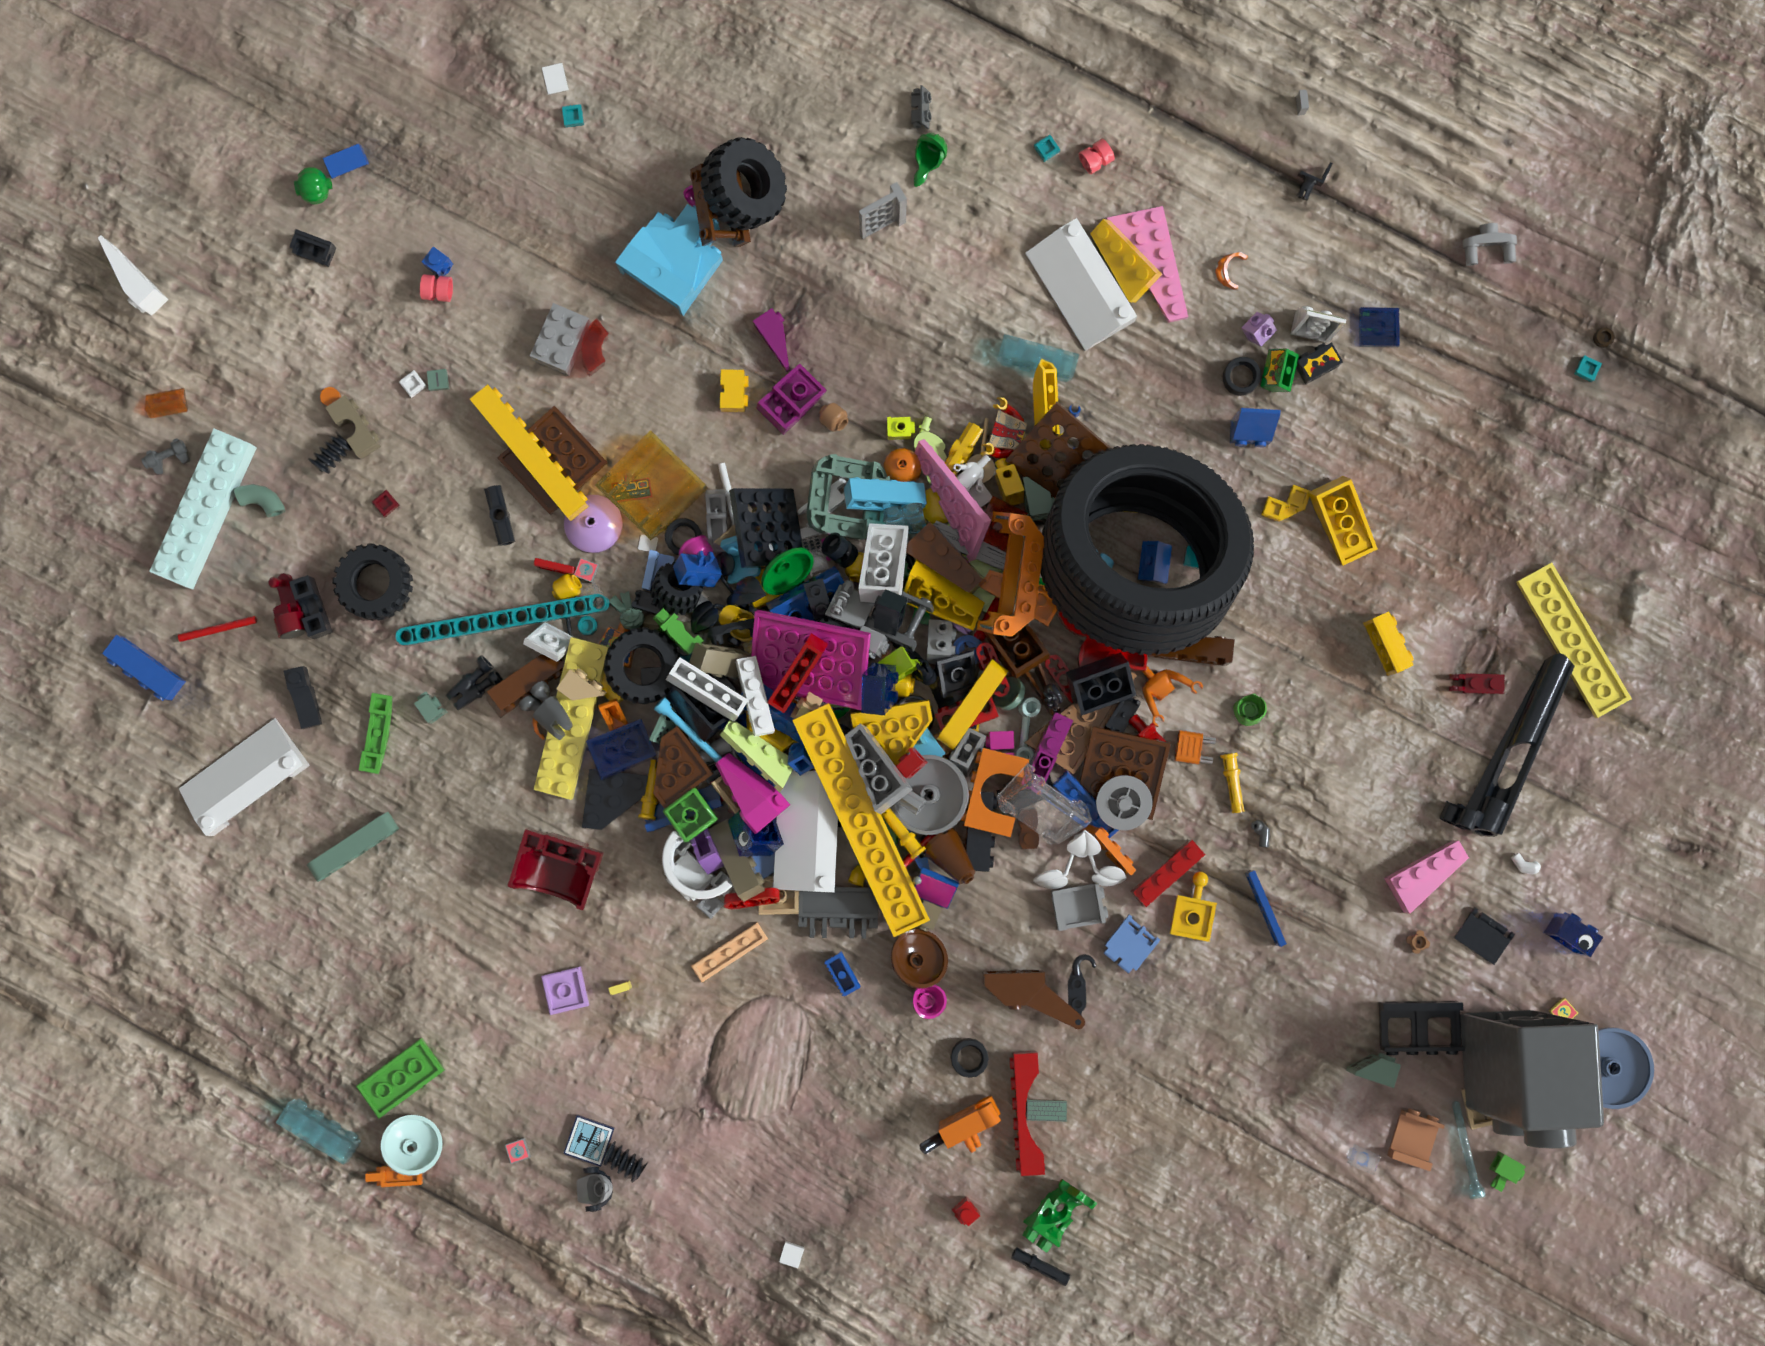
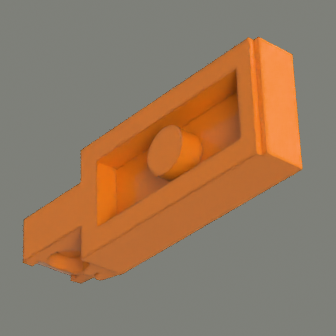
M388 1165L376 1167V1171L367 1172L365 1174V1182L377 1181V1186L381 1187L422 1185L423 1177L422 1174L413 1176L402 1175L393 1171Z

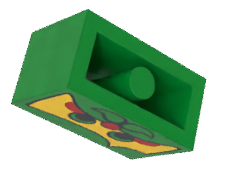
M1287 348L1269 349L1260 386L1271 392H1291L1299 354Z

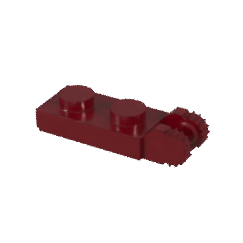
M1449 674V679L1463 680V687L1450 686L1449 691L1468 694H1504L1505 674Z

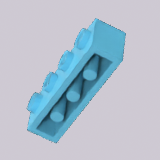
M855 477L849 478L844 487L846 509L921 513L927 504L924 483H917L915 481L900 482L897 480H870Z

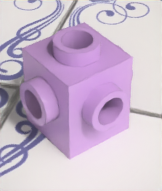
M1256 312L1241 328L1247 339L1259 346H1262L1277 331L1273 324V318L1268 314L1264 315Z

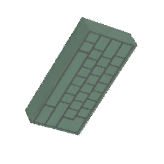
M1027 1099L1026 1120L1067 1122V1101Z

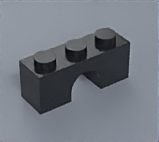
M307 575L290 581L294 598L299 602L304 613L302 621L307 636L317 639L333 633L315 579Z

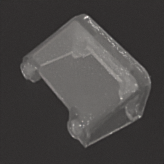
M1027 763L998 794L999 809L1006 814H1011L1043 836L1044 840L1050 845H1058L1086 828L1092 822L1088 805L1081 800L1078 802L1076 800L1070 801L1046 784L1042 776L1035 775L1033 772L1036 769Z

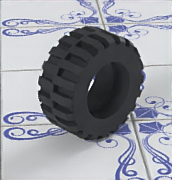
M368 543L367 546L361 544L356 546V550L350 549L347 551L346 554L348 556L339 559L341 563L339 568L335 566L336 578H332V584L336 585L333 591L339 597L338 602L340 605L344 606L348 612L372 621L373 619L378 621L384 620L385 617L390 618L394 616V612H400L404 608L402 606L403 603H408L410 597H407L408 593L413 590V586L410 585V582L413 581V576L409 573L411 569L404 562V558L383 545H375L373 543ZM373 564L381 565L389 573L388 589L380 598L366 600L358 593L357 579L366 567Z
M642 627V629L634 628L624 632L613 641L605 657L604 673L608 685L611 686L612 691L618 694L621 699L630 701L633 704H649L665 697L674 686L666 678L679 659L680 654L668 636L659 633L660 631ZM648 648L654 651L661 661V672L658 678L650 684H636L625 674L624 660L634 649Z

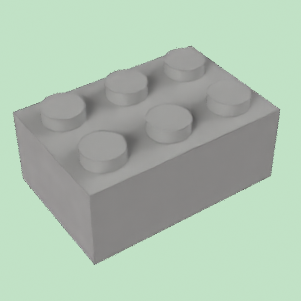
M553 303L530 354L532 360L569 376L591 328L592 323L590 319Z

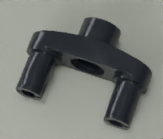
M893 643L895 649L902 647L900 645ZM905 648L910 659H918L920 664L917 663L916 665L917 669L911 673L913 678L925 685L933 684L937 679V675L928 661L924 660L917 652Z

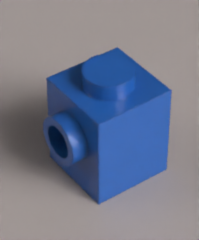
M432 247L422 260L424 266L438 277L448 274L453 266L449 257L435 247Z
M802 741L794 743L789 748L788 764L800 776L814 768Z

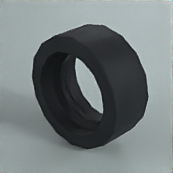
M1238 357L1227 364L1223 372L1222 381L1230 393L1244 396L1250 394L1258 386L1261 380V370L1253 359ZM1244 365L1252 371L1253 380L1250 385L1238 387L1233 384L1230 374L1234 367Z
M678 518L667 526L665 542L674 554L679 555L680 550L672 540L673 532L678 527H690L694 531L695 537L702 535L699 526L693 520Z
M971 1038L962 1039L956 1043L950 1056L955 1071L961 1076L968 1078L977 1077L982 1074L989 1060L988 1052L984 1045L978 1040ZM967 1046L975 1047L981 1053L980 1064L972 1070L964 1069L958 1062L960 1050Z

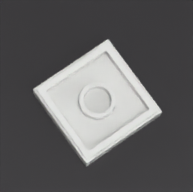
M544 622L524 639L523 644L557 662L567 654L570 638L573 636Z

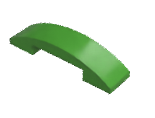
M372 693L369 706L370 719L365 748L361 753L359 771L379 774L389 736L392 696Z

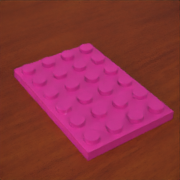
M762 610L755 611L751 657L756 656L764 685L775 691L812 633L828 643L796 696L805 698L811 692L823 699L822 702L858 710L863 708L871 633Z

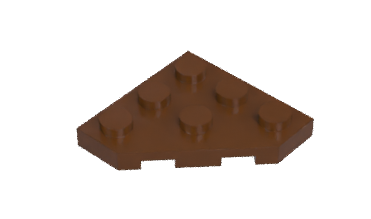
M678 726L664 735L660 743L653 794L665 809L714 774Z

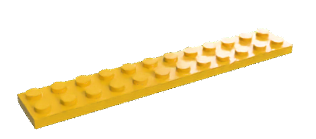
M827 703L793 719L792 721L893 937L930 921L881 814L874 811L873 803L870 796H868L865 783L858 771L857 763L852 756L830 704Z

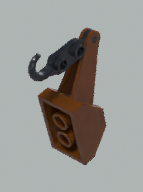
M1027 624L1013 636L984 632L1003 667L1016 679L1021 675L1024 676L1051 716H1053L1054 712L1058 713L1060 711L1058 704L1063 702L1062 696L1053 683H1048L1041 663L1049 659L1050 655L1031 627ZM1034 669L1044 690L1043 693L1028 672L1029 670Z
M1086 954L1075 958L1067 983L1068 1004L1045 985V972L1043 970L983 971V984L1009 1009H1021V1006L1027 1005L1075 1029H1082L1085 1026V1019L1081 1013L1086 1008V981L1080 970V964L1082 961L1088 960L1092 967L1095 968L1096 963L1093 957Z

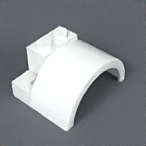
M672 831L665 842L662 853V866L667 877L665 880L688 901L690 899L693 901L696 899H710L728 894L734 888L730 878L722 871L717 876L713 873L707 875L697 858L688 851L692 846L691 842H684L677 831ZM679 854L681 857L674 863V856ZM710 884L713 886L711 890H705Z

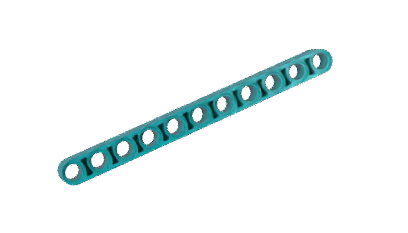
M593 594L403 627L396 632V640L401 645H417L601 613L608 609L609 599L601 594ZM597 598H602L604 604L598 609L595 606V601ZM579 601L584 603V609L581 612L576 610V604ZM562 604L565 607V612L562 615H558L556 609ZM540 608H544L546 614L540 619L537 612ZM524 611L526 613V619L523 622H520L518 619V615L520 612ZM504 614L507 617V622L501 625L499 618ZM482 618H486L488 622L485 628L480 627ZM464 621L468 623V629L465 632L461 630V624ZM444 625L449 627L447 635H443L441 631ZM425 628H428L430 635L425 639L422 632ZM408 631L411 635L410 640L405 642L403 635Z

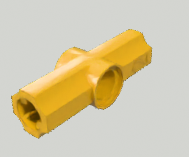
M968 423L960 438L956 439L953 443L949 456L944 462L955 476L959 472L954 471L953 466L968 462L974 451V446L983 433V429L974 423Z

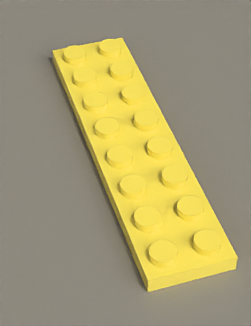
M1549 563L1517 581L1518 587L1557 654H1564L1574 664L1575 667L1571 678L1594 717L1599 718L1631 700V696L1553 563Z
M571 637L560 682L570 669L577 670L579 668L587 673L588 679L591 681L596 680L601 684L604 674V661L609 646ZM557 691L556 698L566 711L573 726L570 730H565L561 727L565 732V736L561 740L556 739L547 732L534 790L572 800L598 696L570 700L560 691Z

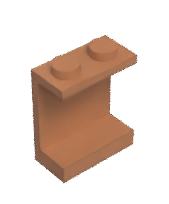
M1409 1108L1408 1111L1401 1109L1387 1156L1431 1171L1433 1165L1429 1162L1438 1129H1444L1445 1125L1440 1123L1437 1117L1427 1115V1118L1420 1116V1112Z

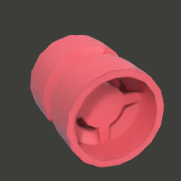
M1104 139L1098 140L1092 145V148L1087 147L1078 154L1083 167L1089 174L1100 170L1101 165L1106 166L1115 160L1111 147Z
M422 275L420 282L421 299L433 301L437 298L438 301L442 302L451 301L453 294L452 277L439 276L436 279L434 275Z

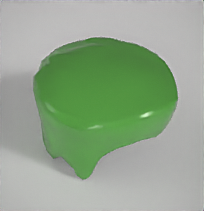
M1253 693L1236 701L1233 705V711L1240 724L1253 726L1259 723L1265 716L1267 707L1265 701Z

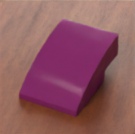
M799 363L772 387V390L758 402L756 409L784 435L819 401L827 390Z

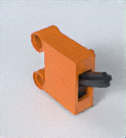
M991 1095L940 1121L939 1132L920 1143V1151L923 1154H928L944 1143L947 1149L962 1141H964L971 1153L976 1151V1148L981 1146L977 1134L1001 1121L999 1117L1001 1113Z

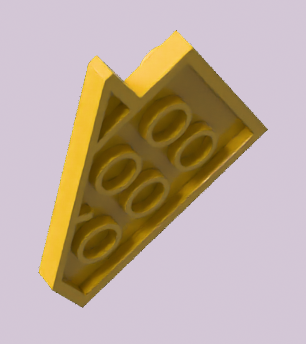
M929 699L850 714L853 729L860 723L866 726L895 766L899 764L898 760L905 753L909 754L908 749L914 747L933 720Z

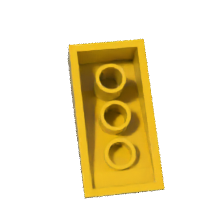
M1341 476L1308 492L1314 510L1342 566L1378 549L1352 479Z

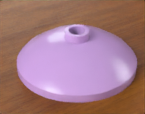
M587 495L588 500L586 503L589 507L572 521L565 515L564 529L567 538L576 548L588 553H599L609 549L617 542L622 532L623 520L618 507L611 500L600 495ZM589 519L595 520L593 525L588 524Z

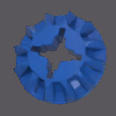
M971 635L958 638L953 645L955 646V655L965 650L964 643H966L968 648H977L981 644L980 640ZM982 646V651H980V655H983V652H984L983 646ZM974 649L975 664H977L979 660L976 656V649Z

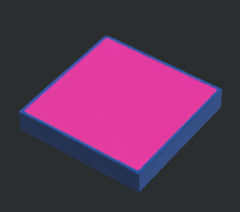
M922 867L919 874L922 881L914 886L919 897L948 909L959 883L956 880Z

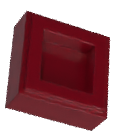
M388 490L382 492L372 501V504L384 517H387L400 506Z

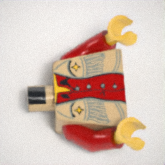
M997 397L1000 405L993 404V407L1001 409V411H998L989 443L981 445L986 447V451L981 452V455H990L1002 459L1007 458L1026 437L1025 430L1027 424L1016 409L1007 404L1005 398Z

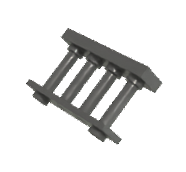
M902 591L901 596L907 598V603L918 607L906 632L903 634L897 633L894 636L874 628L875 619L872 616L876 607L871 616H868L864 626L884 634L889 641L914 652L917 644L913 635L925 611L933 613L934 607L930 600L923 597L918 599Z

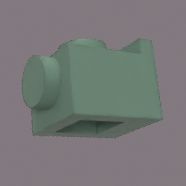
M427 692L418 696V701L414 703L427 723L432 724L448 713L446 709H440V701Z

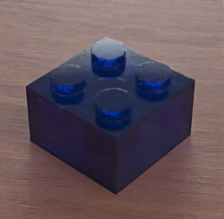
M872 663L862 674L861 713L885 716L892 709V706L897 703L898 691H895V684L898 683L899 674L896 672V665Z

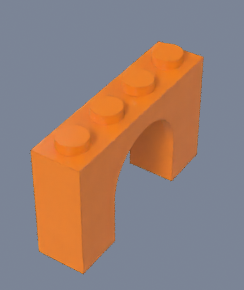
M982 748L981 752L978 751L975 763H978L977 771L972 772L970 780L973 783L972 791L969 790L968 808L961 818V821H964L963 826L1011 837L1015 818L990 811L982 802L981 788L985 780L995 774L1025 779L1030 759Z

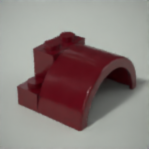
M527 828L522 837L508 887L546 893L572 903L576 906V909L584 910L595 873L599 870L604 852L588 847V843L553 832L546 834Z

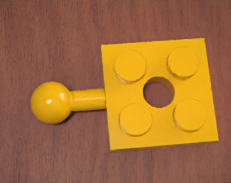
M1199 871L1192 878L1195 885L1193 898L1176 896L1169 934L1210 942L1217 903L1201 900L1203 887L1208 883V876L1206 873ZM1190 913L1198 915L1197 923H1189L1188 916Z

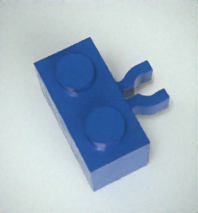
M699 551L697 555L681 553L673 565L678 583L682 585L715 587L722 575L713 552H709L707 556H704L703 551Z

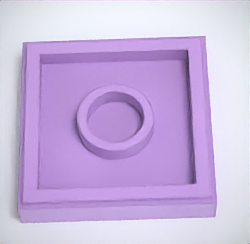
M581 967L541 976L550 1015L589 1006Z

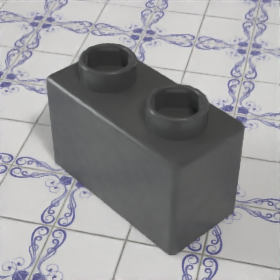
M1534 1010L1460 1014L1462 1046L1465 1047V1051H1462L1466 1107L1469 1110L1492 1118L1494 1133L1508 1136H1524V1144L1530 1147L1549 1149L1569 1148L1577 1144L1576 1129L1600 1128L1604 1125L1597 1024Z

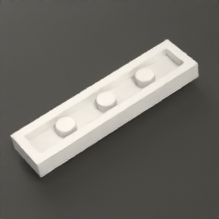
M756 656L737 659L735 663L744 698L748 699L746 707L754 737L772 734L775 732Z

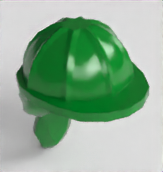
M922 134L917 140L915 159L919 167L914 175V187L922 185L926 181L928 173L939 168L947 157V144L939 134Z

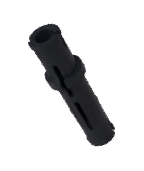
M1018 1247L1014 1249L1011 1255L1012 1260L1025 1265L1028 1270L1037 1271L1063 1286H1066L1070 1279L1069 1273L1037 1258V1255H1031Z

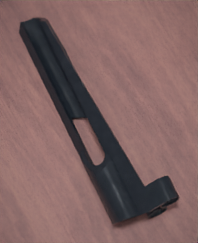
M1558 653L1544 660L1467 806L1465 807L1460 803L1456 805L1446 801L1439 817L1440 820L1481 836L1496 837L1503 834L1575 667L1567 656ZM1520 744H1531L1515 783L1509 788H1500L1498 786V778L1511 748Z

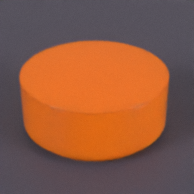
M333 387L324 388L320 394V400L326 406L341 398L340 392Z

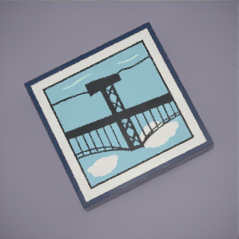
M577 1115L563 1154L601 1167L615 1127Z

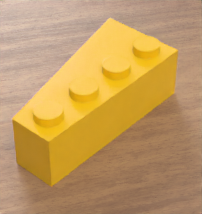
M916 560L904 589L905 593L918 599L923 597L930 600L934 607V612L931 614L973 631L985 602L966 592L919 560ZM907 603V604H909V605H911V606H913V607L918 608L917 606H915V605H913V604Z

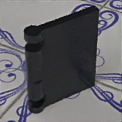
M1474 907L1454 938L1495 965L1510 941L1514 938L1515 933L1511 931L1507 938L1503 935L1508 929L1483 912L1479 914L1478 918L1474 917L1479 910Z

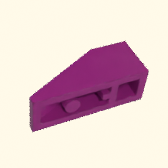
M773 308L753 320V324L782 367L788 372L790 368L782 323L784 319L779 311L775 313Z

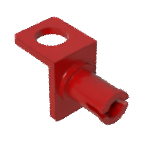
M1138 714L1129 720V724L1137 730L1139 737L1166 742L1156 731L1153 722L1147 725Z

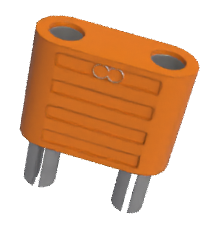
M1179 730L1175 761L1198 765L1199 762L1212 764L1213 761L1208 760H1213V757L1201 756L1202 743L1215 744L1216 738L1203 736V733Z

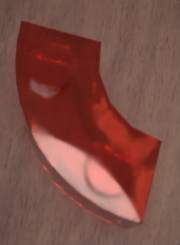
M597 318L587 328L581 347L582 364L589 377L604 367L606 362L602 355V346L608 340L609 333Z

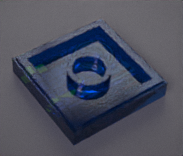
M1361 307L1359 309V347L1400 346L1399 308Z

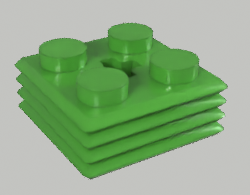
M692 788L663 810V813L684 842H689L718 820V817L696 788ZM687 810L695 811L694 820L686 819L688 815Z

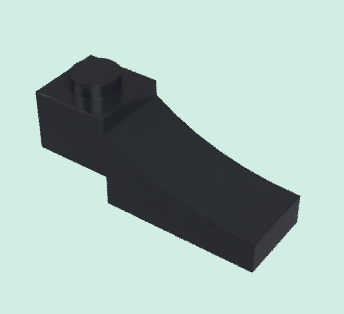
M300 666L284 670L287 689L294 702L301 729L322 725L315 690L311 686L307 667Z

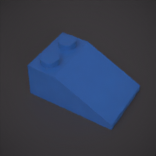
M1240 408L1230 422V443H1235V446L1244 447L1247 444H1255L1254 447L1258 448L1266 447L1273 440L1281 410Z

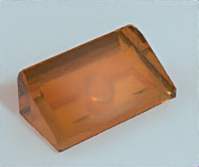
M181 388L146 395L145 411L150 418H157L187 412L188 405L185 389Z

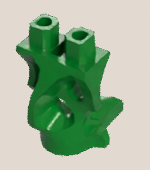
M1061 1179L1058 1188L1049 1192L1041 1201L1036 1211L1024 1219L1023 1223L1027 1227L1022 1236L1033 1243L1040 1234L1041 1238L1036 1246L1047 1253L1053 1244L1060 1247L1062 1235L1073 1221L1070 1218L1073 1209L1080 1205L1093 1209L1097 1202ZM1064 1204L1063 1210L1056 1211L1057 1205Z

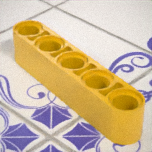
M992 659L945 725L937 740L954 750L1006 676L1008 670Z

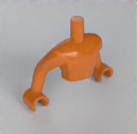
M1148 666L1146 671H1142L1149 679L1142 688V692L1153 715L1152 722L1155 724V727H1158V724L1155 723V718H1160L1164 722V717L1159 714L1153 697L1162 701L1175 689L1171 679L1190 687L1193 694H1197L1193 688L1194 685H1199L1203 689L1201 682H1193L1175 671L1164 669L1154 674Z

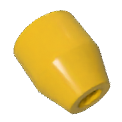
M857 865L851 871L848 882L863 887L866 877L861 866Z

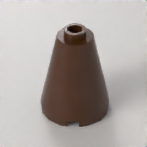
M951 828L947 830L948 833L937 834L926 844L927 851H923L925 856L959 884L970 883L974 879L975 870L955 829Z

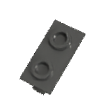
M920 85V89H913L911 93V107H918L917 110H911V124L913 128H921V125H924L929 129V122L932 119L929 103H931L932 98L931 93L923 85Z

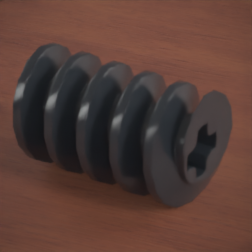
M336 432L337 438L332 435L330 436L332 443L324 442L327 447L326 449L319 447L321 454L313 453L316 458L315 460L308 458L321 472L329 474L331 471L328 466L335 468L334 460L341 462L342 460L339 455L346 457L345 449L348 451L353 450L347 440L338 432Z
M614 1141L604 1157V1165L606 1166L611 1162V1170L618 1166L617 1173L620 1174L625 1171V1179L632 1175L631 1182L633 1183L640 1177L648 1162L642 1165V1157L635 1161V1153L629 1157V1149L622 1152L623 1145L615 1148L616 1141Z

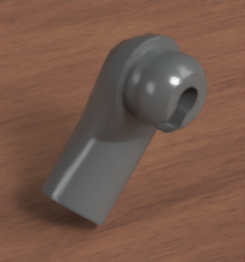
M1261 820L1253 821L1251 828L1260 836L1259 847H1269L1270 829Z

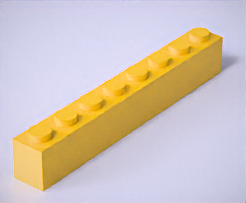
M487 384L470 398L471 402L566 517L572 521L589 507L586 503L588 498L581 490L577 492L573 488L576 484L569 476L566 478L561 472L564 469L557 461L553 463L549 459L551 456L549 451L544 446L542 448L539 447L536 443L539 439L532 431L528 433L525 430L527 425L520 416L516 419L512 414L515 410L508 402L504 404L501 401L502 394L497 388L494 387L492 389Z

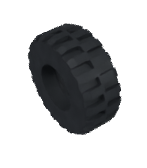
M737 137L723 143L709 153V156L703 162L704 167L701 169V189L704 192L705 202L707 201L710 206L709 209L718 216L717 218L721 222H725L728 226L739 230L755 229L773 220L781 212V206L784 205L786 199V177L781 169L779 160L777 161L774 157L775 154L768 150L764 144L757 143L754 139ZM737 171L741 172L748 180L751 188V198L741 190L737 182Z

